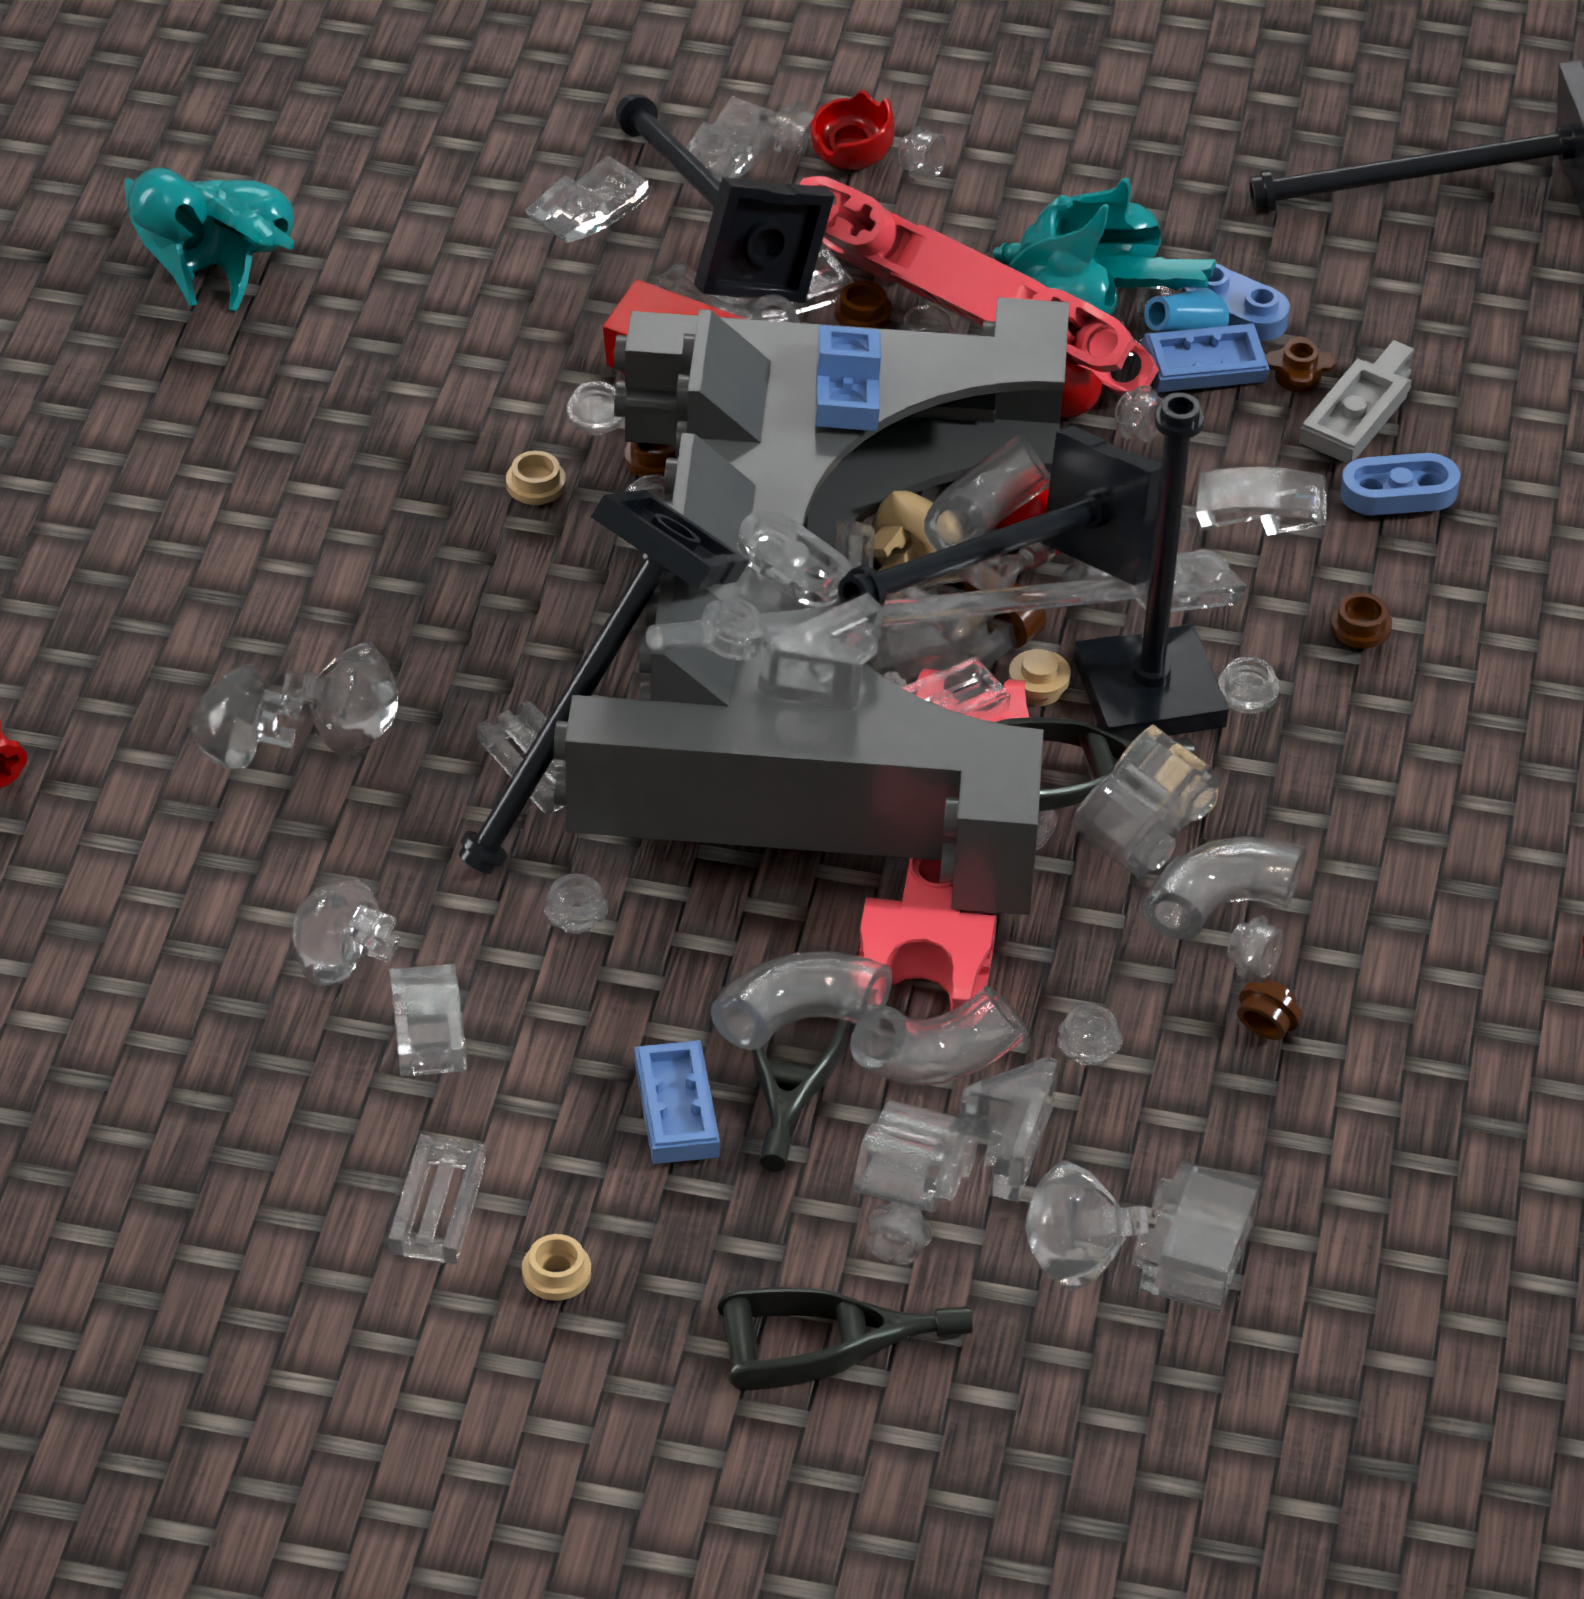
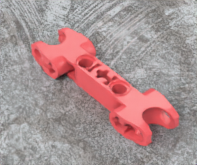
M813 176L802 179L800 185L826 187L836 197V204L832 205L822 242L837 256L885 281L899 283L911 292L983 327V321L995 322L997 297L1069 302L1066 363L1092 370L1102 381V388L1123 397L1145 395L1159 369L1148 351L1133 340L1131 333L1115 317L1063 290L1049 289L1033 278L931 228L920 224L916 225L889 212L874 198L850 186L825 176ZM1129 353L1140 357L1141 369L1135 379L1121 383L1112 378L1111 371L1121 370Z
M923 668L910 692L943 708L991 722L1029 717L1025 696L1026 681L1008 679L1005 681L1003 690L997 700L981 707H965L951 702L942 693L940 685L941 670ZM909 859L902 901L875 897L866 898L860 926L861 943L858 961L861 980L860 1009L879 1011L883 1007L885 997L892 986L906 979L923 978L939 984L948 993L951 1005L949 1014L951 1021L969 1023L977 1002L988 985L997 913L951 909L953 882H940L941 860Z

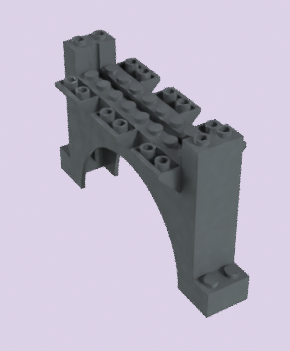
M997 297L995 322L983 321L982 336L838 326L880 330V412L877 431L815 426L819 325L823 324L719 317L712 310L699 309L698 316L631 311L628 335L616 336L614 371L625 372V381L617 380L614 399V416L625 417V442L676 445V458H667L664 479V496H670L672 501L663 502L750 561L737 582L724 585L715 584L712 587L698 590L674 573H665L659 583L661 585L660 589L655 590L646 605L645 625L647 628L654 629V635L642 634L639 673L651 674V681L642 680L639 700L572 695L568 721L557 720L554 737V760H565V767L557 766L554 804L566 806V832L941 860L940 882H953L951 909L1030 915L1044 730L1010 726L964 715L915 696L887 680L865 664L839 639L822 616L813 600L808 585L823 559L839 540L860 522L876 513L881 502L892 491L916 493L936 485L963 478L998 473H1014L1027 469L1042 468L1045 472L1051 473L1056 431L1060 430L1062 395L1065 384L1069 302Z

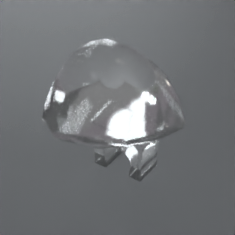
M366 641L346 649L334 658L320 674L305 672L304 675L296 671L287 670L281 695L310 705L314 724L324 744L341 758L354 755L377 740L391 726L398 709V690L393 673L386 658L371 641Z
M252 664L233 669L216 681L198 700L190 719L193 742L215 764L231 770L245 768L255 756L260 741L291 749L297 729L281 726L276 717L287 715L298 720L304 700L267 690L263 677Z
M349 879L328 883L314 890L297 908L292 935L296 958L304 976L313 985L328 987L349 978L362 954L389 963L400 943L399 936L392 934L397 924L396 917L379 911L373 890L363 880Z
M1063 1160L1042 1176L1032 1195L1027 1209L1025 1225L1029 1249L1037 1264L1050 1279L1073 1292L1096 1280L1107 1269L1123 1247L1127 1237L1149 1234L1147 1206L1122 1208L1110 1191L1089 1170Z

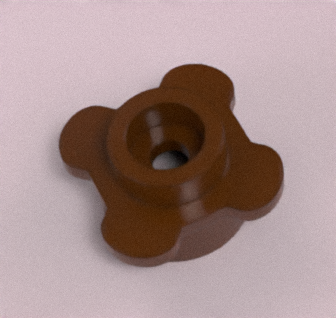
M1302 336L1291 337L1283 348L1278 351H1269L1266 354L1269 369L1275 370L1276 381L1285 389L1295 392H1306L1315 389L1321 382L1322 372H1330L1335 367V358L1332 354L1319 351L1315 343Z

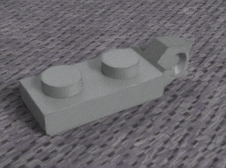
M1393 340L1374 364L1357 358L1304 421L1300 430L1299 443L1347 464L1356 460L1407 398V393L1412 383V380L1408 379L1411 374L1409 366L1414 348Z

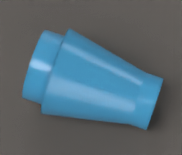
M1199 288L1169 296L1152 297L1146 304L1144 318L1147 326L1153 331L1167 332L1228 326L1229 309L1224 299L1208 288Z

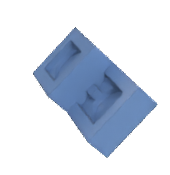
M819 325L815 426L877 431L880 412V330Z

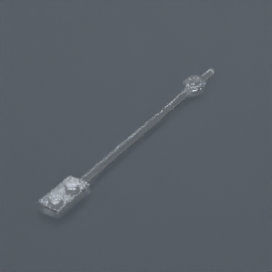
M1199 549L1192 552L1177 553L1171 612L1238 605L1247 584L1229 568V564L1223 556L1212 550ZM1104 577L885 600L883 607L879 611L869 615L851 613L843 605L759 614L757 608L750 602L737 597H727L723 600L709 602L700 620L651 625L646 632V642L652 651L705 646L712 652L729 659L749 660L758 654L761 644L765 639L1135 599L1146 610L1149 581L1134 586L1117 577Z

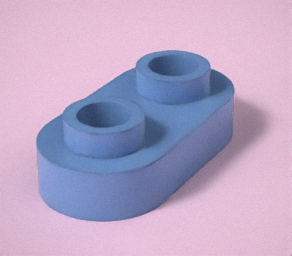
M1216 264L1213 276L1208 278L1209 285L1206 288L1214 291L1226 302L1229 309L1228 326L1254 323L1260 341L1273 340L1283 335L1288 326L1290 304L1285 295L1270 286L1261 284L1222 265ZM1183 287L1182 292L1199 288Z
M1435 453L1359 458L1347 464L1343 470L1340 497L1348 508L1366 516L1442 510L1452 505L1457 498L1460 470L1452 460Z

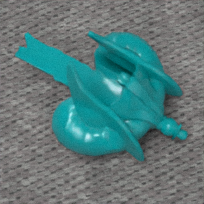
M155 167L146 170L135 180L125 178L127 208L137 234L149 251L174 277L185 299L192 307L197 305L192 282L194 272L216 263L221 266L231 282L229 310L236 312L247 287L253 253L272 252L279 247L293 250L295 241L289 237L292 233L295 217L292 203L281 191L272 186L254 180L238 179L191 182L186 181L178 173L167 167Z
M1127 177L1122 178L1120 183L1112 189L1071 197L1060 195L1048 204L1040 213L1037 221L1027 228L1021 243H1003L1001 247H996L992 253L993 257L996 260H1000L1002 264H1009V267L1033 278L1047 288L1063 290L1109 315H1112L1117 307L1118 294L1116 287H1124L1131 290L1135 287L1165 286L1176 291L1183 287L1206 288L1209 285L1208 278L1213 276V270L1216 268V259L1154 258L1161 244L1159 222L1150 210L1140 204L1130 202L1132 186L1130 179Z

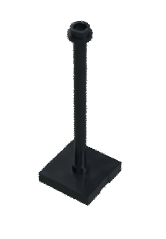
M1581 60L1559 63L1557 127L1555 128V133L1273 179L1269 169L1261 170L1259 175L1249 177V191L1253 209H1264L1265 212L1275 211L1276 201L1558 155L1584 220L1583 64Z
M640 94L627 95L621 99L616 108L618 126L630 136L642 135L714 207L693 285L702 294L805 303L835 196L826 187L789 183L787 185L762 183L760 180L722 177L720 182L657 120L658 111L652 100Z
M1186 393L1167 395L1155 412V426L1164 435L1144 632L1127 636L1116 635L1075 641L1074 662L1100 729L1129 741L1227 726L1229 709L1194 624L1169 628L1190 438L1201 432L1204 423V413L1200 408L1199 401L1194 396Z
M1073 425L1057 430L1046 513L879 572L864 565L853 568L839 583L838 594L840 601L845 609L851 613L869 615L883 607L886 596L1040 541L1048 547L1134 586L1147 582L1150 576L1161 464L1137 453L1122 450L1107 443V440Z
M646 490L603 495L591 515V518L640 550V554L644 559L479 833L466 831L462 837L461 843L463 847L459 852L460 858L480 872L491 874L496 866H502L508 855L501 845L554 759V737L557 720L568 721L572 695L592 696L665 573H674L698 590L712 587L715 584L724 585L737 582L750 561Z

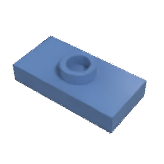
M1254 323L1146 333L1141 342V346L1153 357L1159 369L1152 381L1156 393L1265 382L1270 371Z
M701 1040L634 1047V1063L652 1164L720 1157V1139Z

